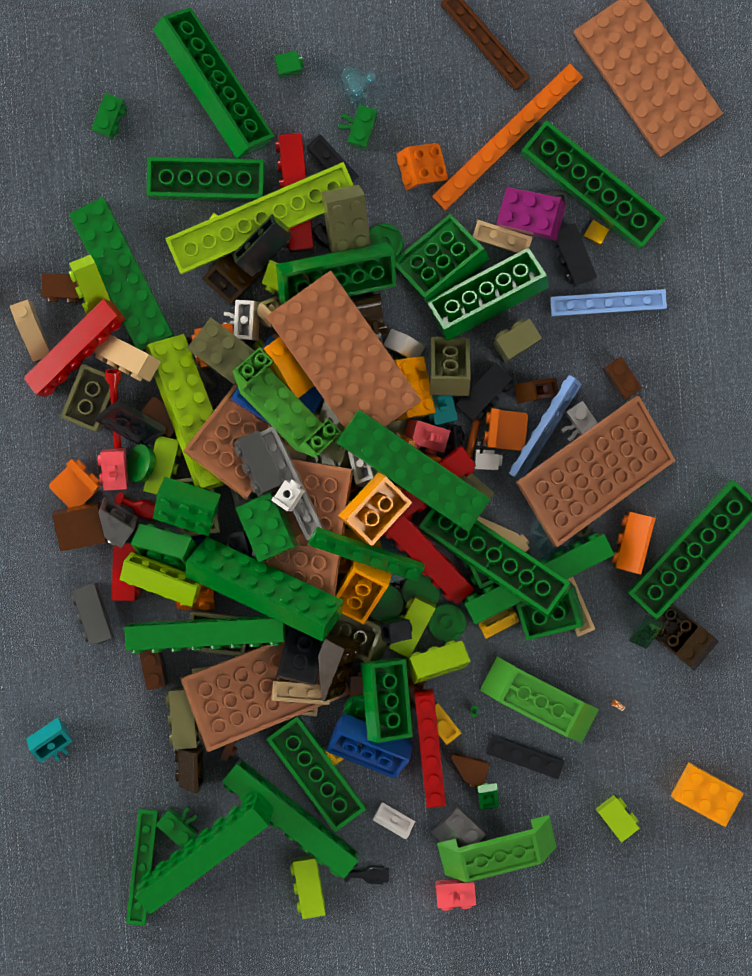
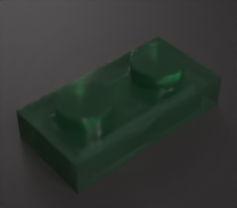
M645 615L631 634L629 641L647 649L662 629L663 622Z

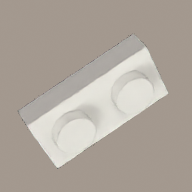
M383 802L373 818V821L404 839H407L415 823L414 820Z

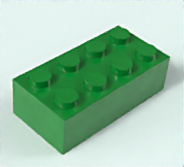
M390 658L361 663L367 740L381 743L413 737L406 659Z

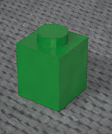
M297 50L274 56L280 79L302 74L301 68L304 67L302 56H298Z

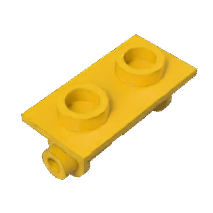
M510 607L478 623L487 639L520 621L513 607Z

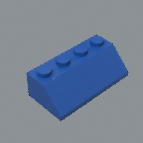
M343 713L336 723L325 751L395 779L410 761L414 741L407 738L381 743L367 740L366 722Z

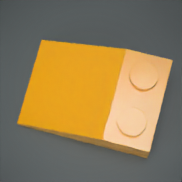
M280 336L263 349L273 360L269 369L297 398H300L314 387V384Z

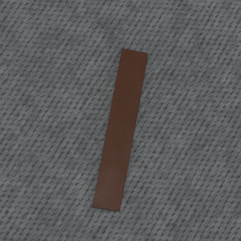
M443 0L441 2V6L515 91L530 79L525 70L464 0Z

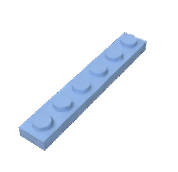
M666 289L550 297L551 317L667 309Z
M569 375L563 381L560 391L552 399L549 409L543 414L541 422L532 432L527 445L522 448L519 458L513 463L509 474L517 480L528 474L582 384L576 378Z

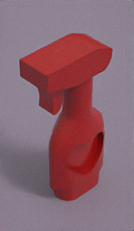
M119 492L116 495L114 503L119 506L123 504L133 508L138 517L147 521H157L153 519L155 503L145 499L131 500L126 498L123 492Z

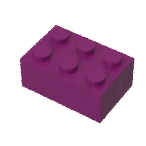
M506 187L496 224L499 227L521 234L556 241L567 204L559 197Z

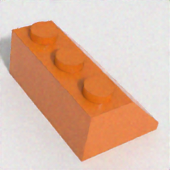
M627 512V515H623L621 526H623L622 534H618L616 540L618 549L617 552H614L615 555L612 556L611 563H614L613 567L637 574L642 573L656 518L633 512Z

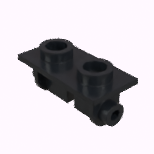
M462 427L446 428L450 430L446 445H452V448L445 449L446 456L462 445L463 447L465 434L462 431Z

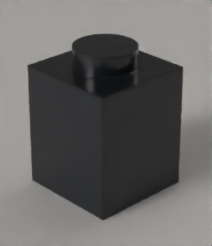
M399 617L380 622L382 641L393 644L412 639V625L409 619Z

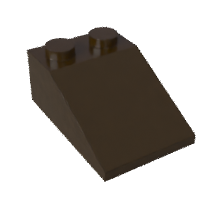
M198 745L197 748L178 749V751H175V762H178L179 770L175 772L176 782H179L180 788L192 793H199L204 784L203 745Z

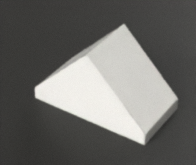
M394 329L390 330L383 344L384 347L405 358L420 357L425 348L423 344L412 337Z

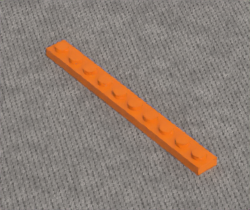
M571 64L565 67L452 176L432 198L446 211L580 82L583 76Z

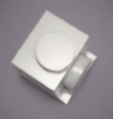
M475 450L474 463L476 466L474 469L498 470V466H502V455L494 454L495 451L483 450V454H480V450Z
M293 479L291 481L285 480L275 497L272 498V501L286 511H293L305 491L300 488L302 485ZM287 490L290 491V497L288 498L285 496Z

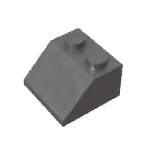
M104 497L99 509L104 537L111 545L122 548L135 528L137 516Z
M458 804L431 831L441 842L456 838L458 848L478 843L486 835L485 830Z

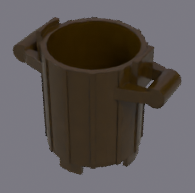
M373 291L365 293L366 297L353 299L352 301L382 343L381 335L387 334L388 330L384 324L380 302L382 301L381 293L373 294Z

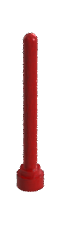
M108 369L105 371V380L110 384L111 405L118 401L117 384L121 379V372L118 369ZM113 431L114 449L122 448L121 435Z

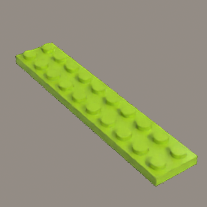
M344 162L165 239L182 275L234 253L271 214L276 216L290 229L324 214L321 192L354 185Z

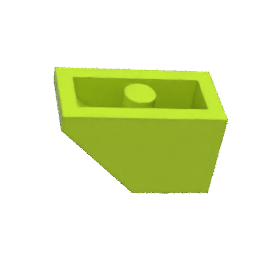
M270 260L262 284L265 286L264 290L275 294V292H278L276 264L279 263Z

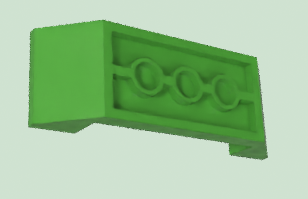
M259 347L232 371L240 394L296 451L316 458L342 432L329 418L322 423L268 368L273 360Z
M498 656L480 688V691L496 701L580 743L583 742L599 711L595 706L569 695Z
M546 815L531 819V830L459 848L456 838L437 843L445 875L468 883L542 864L556 848L550 816Z

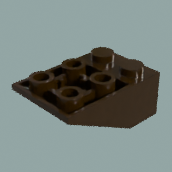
M232 254L222 257L202 279L233 307L235 300H239L266 272L269 262H266L262 270L258 273L256 272L252 277L235 263Z
M671 604L646 631L693 671L697 669L719 642L712 634L674 604Z
M343 634L326 638L318 655L321 698L324 702L338 697L345 692V683L353 672L352 665L360 654L359 647L361 644Z

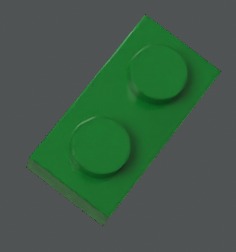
M484 783L481 786H477L480 810L499 808L497 783Z

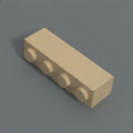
M109 335L108 339L94 351L96 354L95 358L104 363L108 360L107 364L115 369L120 366L118 370L127 375L131 372L130 376L140 382L142 378L150 382L161 361L112 335Z

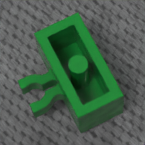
M359 104L355 119H351L348 115L342 113L341 119H345L348 123L353 124H339L338 126L340 130H351L347 141L348 146L363 151L367 150L377 118V110Z
M189 806L184 809L182 816L170 807L158 820L156 826L183 849L185 844L189 840L195 839L199 833L190 824L199 815L195 813L193 817H189L186 820L185 817L190 810Z

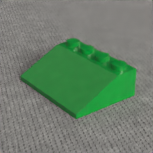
M449 214L395 259V268L427 304L426 301L462 283L490 259L483 246Z

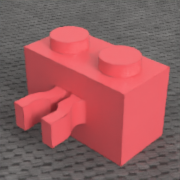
M409 419L404 435L416 440V449L420 450V447L426 448L425 452L436 455L437 451L444 453L450 430Z
M126 448L103 449L100 455H98V466L102 468V474L99 475L100 485H103V490L127 489L129 478Z
M458 879L435 881L438 908L448 911L452 910L453 907L470 909L476 905L474 881L468 883Z

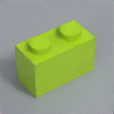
M612 795L598 806L596 810L622 843L640 829L637 825L639 820L632 812L630 814L627 813L625 810L627 805L621 797L617 799Z

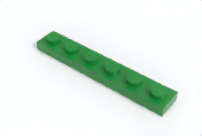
M316 527L309 539V546L413 581H417L425 569L422 562L370 546L367 543L320 527Z
M138 809L126 924L146 925L147 910L138 902L135 896L138 891L137 887L142 882V876L148 871L152 872L158 810Z

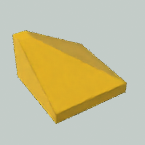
M592 220L583 237L600 246L609 229Z

